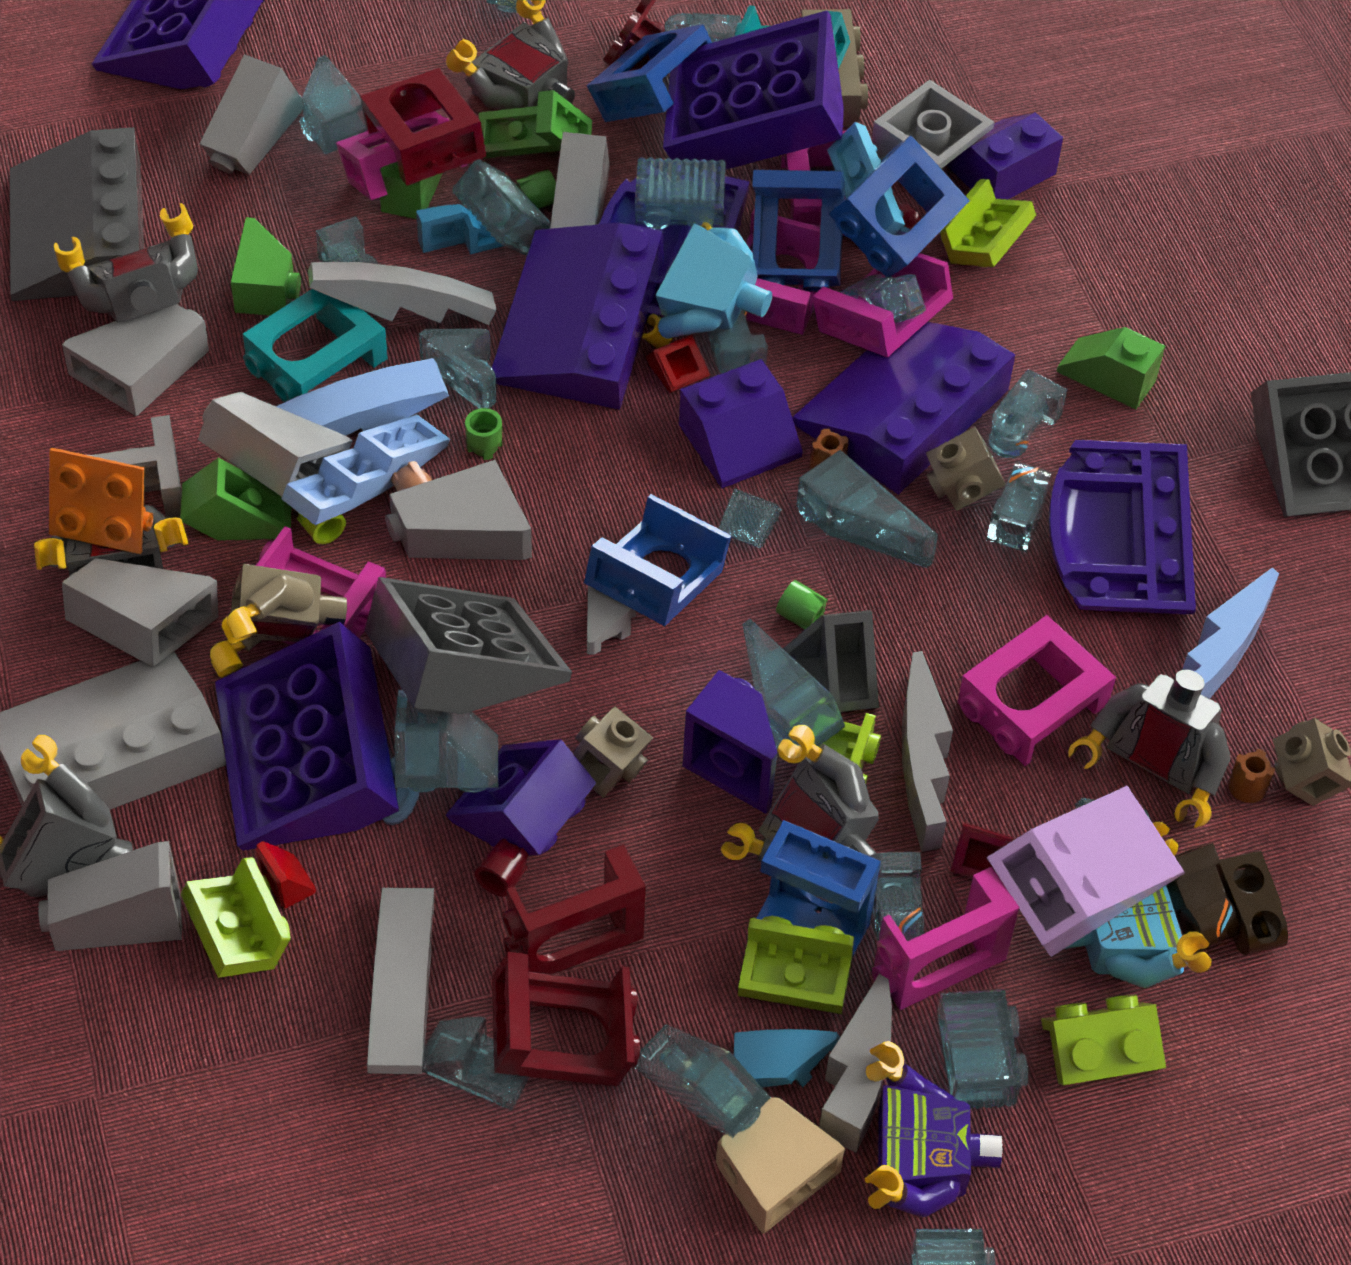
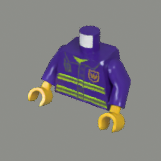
M887 1041L870 1049L871 1055L876 1056L880 1061L866 1066V1076L875 1082L887 1078L888 1085H883L878 1107V1168L864 1178L866 1183L874 1184L877 1187V1191L868 1197V1203L874 1209H880L888 1204L892 1208L922 1218L927 1217L955 1202L957 1197L966 1194L971 1167H1001L1002 1136L971 1133L970 1105L965 1101L956 1100L953 1095L927 1080L905 1064L903 1053L895 1043Z

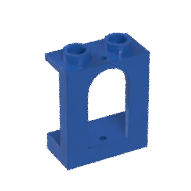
M704 24L642 37L591 81L587 88L604 122L663 113L674 103L662 79L699 46L712 43ZM647 54L649 55L651 60L641 69L629 71Z
M911 135L893 148L881 160L882 163L843 202L828 213L837 223L841 233L850 238L867 256L870 265L880 271L887 279L906 267L970 201ZM897 180L927 212L906 234L898 236L889 234L882 229L875 214L878 200Z
M753 170L752 188L756 194L753 260L756 266L757 278L781 285H803V290L809 292H818L823 286L829 288V286H840L843 234L838 229L837 223L828 213L844 201L845 180L842 171ZM779 199H822L819 258L814 269L779 268L777 265L776 247Z
M651 494L647 497L642 522L617 544L601 537L591 546L584 584L666 626L722 573L731 535ZM653 551H671L686 559L690 568L681 578H678L643 558Z
M783 820L761 861L760 872L771 876L769 895L756 919L762 920L767 916H776L789 920L795 926L812 929L820 925L836 927L842 930L844 934L854 937L853 959L870 925L881 861ZM818 897L823 898V899H825V900H827V901H830V902H832V903L823 901V900L819 899Z

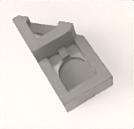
M588 586L587 654H596L601 651V642L611 637L622 640L631 635V619L636 616V611Z

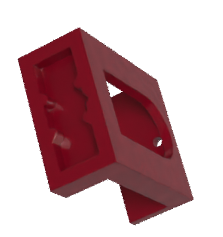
M440 68L360 96L366 131L368 134L379 131L395 152L399 175L406 186L486 157L480 119ZM441 108L451 119L448 122L415 134L412 133L405 121Z
M623 844L605 851L604 885L529 914L515 886L508 888V910L502 912L503 923L509 937L503 939L505 952L528 954L529 972L552 975L643 939L646 885L625 845ZM606 914H609L615 926V929L548 955L537 954L539 947L552 936Z
M507 952L492 976L494 1073L618 1086L628 1071L637 1065L640 1055V1039L637 1035H633V1017L637 1009L638 996L636 989L631 988L630 967L622 966L611 982L529 972L528 954ZM530 1005L577 1010L592 1014L600 1020L606 1030V1047L603 1051L593 1055L531 1049Z

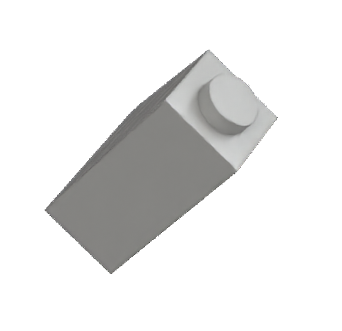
M244 54L199 144L210 157L209 163L217 169L232 174L235 169L250 175L301 113L305 102L282 68Z
M563 132L550 229L599 224L610 171L606 136Z
M178 304L127 321L111 322L69 338L62 344L70 376L135 416L139 415L209 351L205 321L194 310H186Z
M242 392L212 399L203 413L202 419L204 423L198 437L200 442L281 497L287 483L317 474L323 458L349 450L353 441L341 433Z
M496 460L389 494L391 514L385 516L387 529L393 542L401 541L409 558L525 560L532 557L531 527Z
M95 558L62 582L65 620L152 667H155L218 618L217 580L210 576Z
M169 841L157 842L48 879V900L39 901V923L41 932H50L55 951L182 940L181 893Z

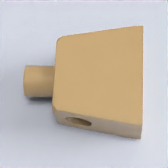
M733 1094L725 1098L712 1113V1118L726 1132L718 1141L717 1166L757 1228L763 1234L841 1172L845 1148L780 1098L774 1097L769 1099L752 1113Z

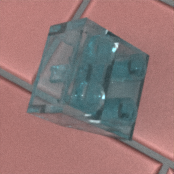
M398 690L395 721V788H408L414 792H429L435 788H459L465 792H480L486 788H498V734L473 712L465 714L444 712V715L439 717L422 714L413 707L404 691Z

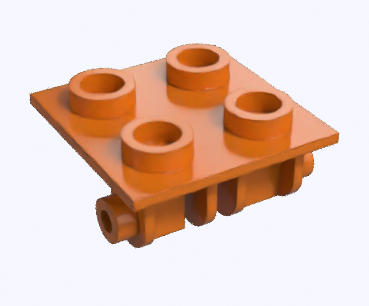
M50 448L49 535L141 554L143 531L149 532L153 524V513L146 512V508L143 506L144 467Z

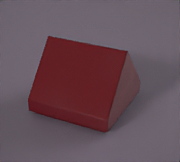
M964 823L950 872L973 878V875L992 867L987 857L1012 842L1013 837Z

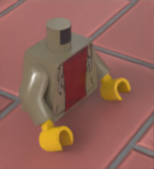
M243 564L232 591L231 613L222 621V629L228 640L217 643L210 652L211 663L221 678L238 671L243 663L237 652L242 649L249 652L262 640L298 642L313 635L318 624L333 625L340 622L344 625L347 613V598L320 595L321 577L315 574Z

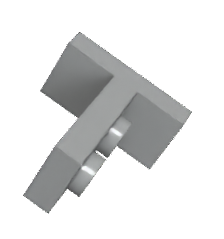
M170 415L151 417L155 446L129 448L123 451L89 455L144 467V492L161 490L166 518L180 517L182 491Z

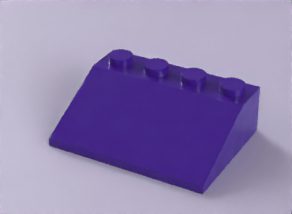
M132 0L92 62V65L97 71L181 90L198 86L203 88L211 86L220 78L221 71L227 60L236 51L239 40L245 30L252 24L255 13L265 0Z
M828 10L699 46L670 72L668 93L674 104L666 111L663 148L673 164L715 173L842 139L844 105L831 15Z
M620 222L535 230L491 368L489 383L620 410L664 261L663 231Z
M927 322L888 358L866 350L796 413L792 419L796 427L814 439L818 438L823 429H830L831 432H835L841 437L846 436L848 438L847 461L899 495L930 465L926 455L927 452L964 433L1009 390L1015 354L978 331Z
M335 623L215 681L238 848L245 851L256 849V844L262 841L272 845H279L353 832L399 812L371 648L342 623Z

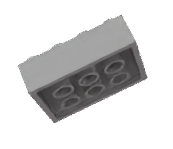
M175 652L171 653L155 667L140 660L0 712V757L21 806H23L36 780L42 779L46 781L48 777L44 772L31 774L21 766V755L26 749L31 750L38 758L44 759L43 755L38 750H35L32 745V741L38 735H46L53 739L57 746V755L54 760L59 765L66 763L108 805L110 810L226 765L221 732L201 691Z

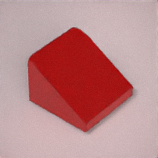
M693 335L653 350L645 357L651 369L670 393L710 376Z
M264 841L256 844L257 848L255 850L259 870L267 878L270 890L281 907L283 906L286 909L316 892L315 885L294 854Z

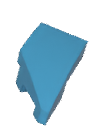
M460 204L437 206L416 211L418 242L423 253L461 243L466 244L470 255L505 246V240L499 230Z
M772 1029L734 1033L733 1082L739 1090L791 1084L794 1080L804 1087L812 1078L809 1072L829 1051L832 1052L840 1036L837 1032L804 1029Z

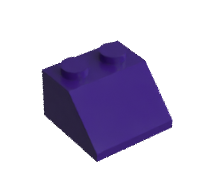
M1037 113L1004 118L994 123V128L946 166L970 189L980 179H989L995 198L1008 200L1056 174L1063 137Z
M762 359L680 390L679 426L721 489L802 457L803 451L784 390Z
M718 670L686 710L682 766L767 814L772 807L778 752L762 693L755 690L746 680L733 678Z
M561 739L503 745L447 812L446 817L453 824L493 847L500 839H506L509 843L519 848H524L529 856H538L548 851L555 844L557 832L569 818H572L582 810L586 803L585 797L595 786L596 781Z

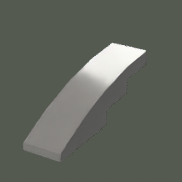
M311 262L308 269L309 288L391 322L400 307L438 323L442 322L448 308L487 325L490 324L496 312L492 292L450 277L407 267L363 262Z
M922 651L914 652L912 655L902 718V767L909 811L921 851L925 852L941 848L946 819L940 803L945 801L950 777L943 758H948L953 729Z
M382 888L373 975L367 1073L422 1074L429 1006L428 985L432 954L431 934L434 913V888Z

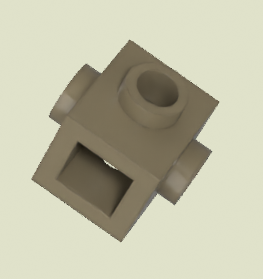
M976 427L926 453L933 468V471L926 474L933 490L939 499L947 495L956 511L1006 485L993 455Z
M614 706L601 721L597 717L592 716L575 737L580 744L573 754L596 781L592 789L604 798L622 778L630 783L648 762V759L642 754L653 737Z
M1313 718L1309 721L1295 724L1291 727L1290 731L1273 739L1278 758L1275 760V769L1285 784L1287 791L1314 806L1351 787V768L1347 758L1351 755L1348 741L1339 730H1333L1316 718Z

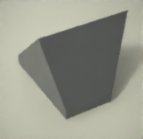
M871 610L822 615L770 659L831 713L879 708L873 615Z

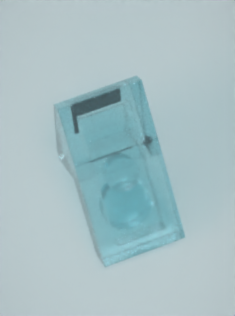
M483 328L425 329L419 333L421 360L433 358L446 384L478 409L490 408L496 403V375L492 367L487 363L491 357L489 330Z
M481 1016L439 1021L424 1048L422 1072L511 1111L530 1078L494 1073L493 1039L487 1036L486 1018Z

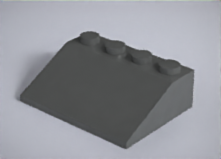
M134 127L91 130L10 168V295L12 301L77 296L68 278L69 272L62 271L58 266L54 250V243L56 242L61 251L68 252L74 249L71 237H77L80 240L84 255V266L87 267L144 249L141 163Z
M1351 372L1269 380L1250 392L1257 438L1284 518L1351 511Z
M378 577L364 631L418 712L434 717L443 716L444 712L465 714L570 681L572 671L514 598Z

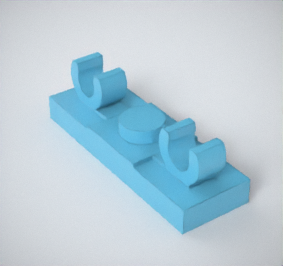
M856 122L842 134V139L836 140L827 149L835 171H842L845 180L846 198L882 163L877 156V147L872 143L866 126ZM890 187L876 204V218L881 228L887 233L896 236L904 235L910 229L903 227L905 226L904 214L898 208L893 195V189Z

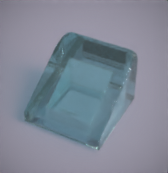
M734 488L718 529L731 535V538L761 549L778 520L782 509L775 503Z

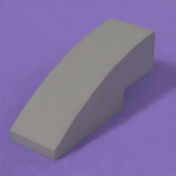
M880 974L830 1053L825 1081L836 1087L822 1108L819 1128L842 1146L855 1153L872 1122L883 1085V1080L875 1082L866 1076V1066L880 1061L876 1056L871 1055L870 1049L883 1042L891 1041L892 1004L889 979Z

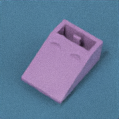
M1128 786L1029 830L987 857L1050 957L1185 874Z

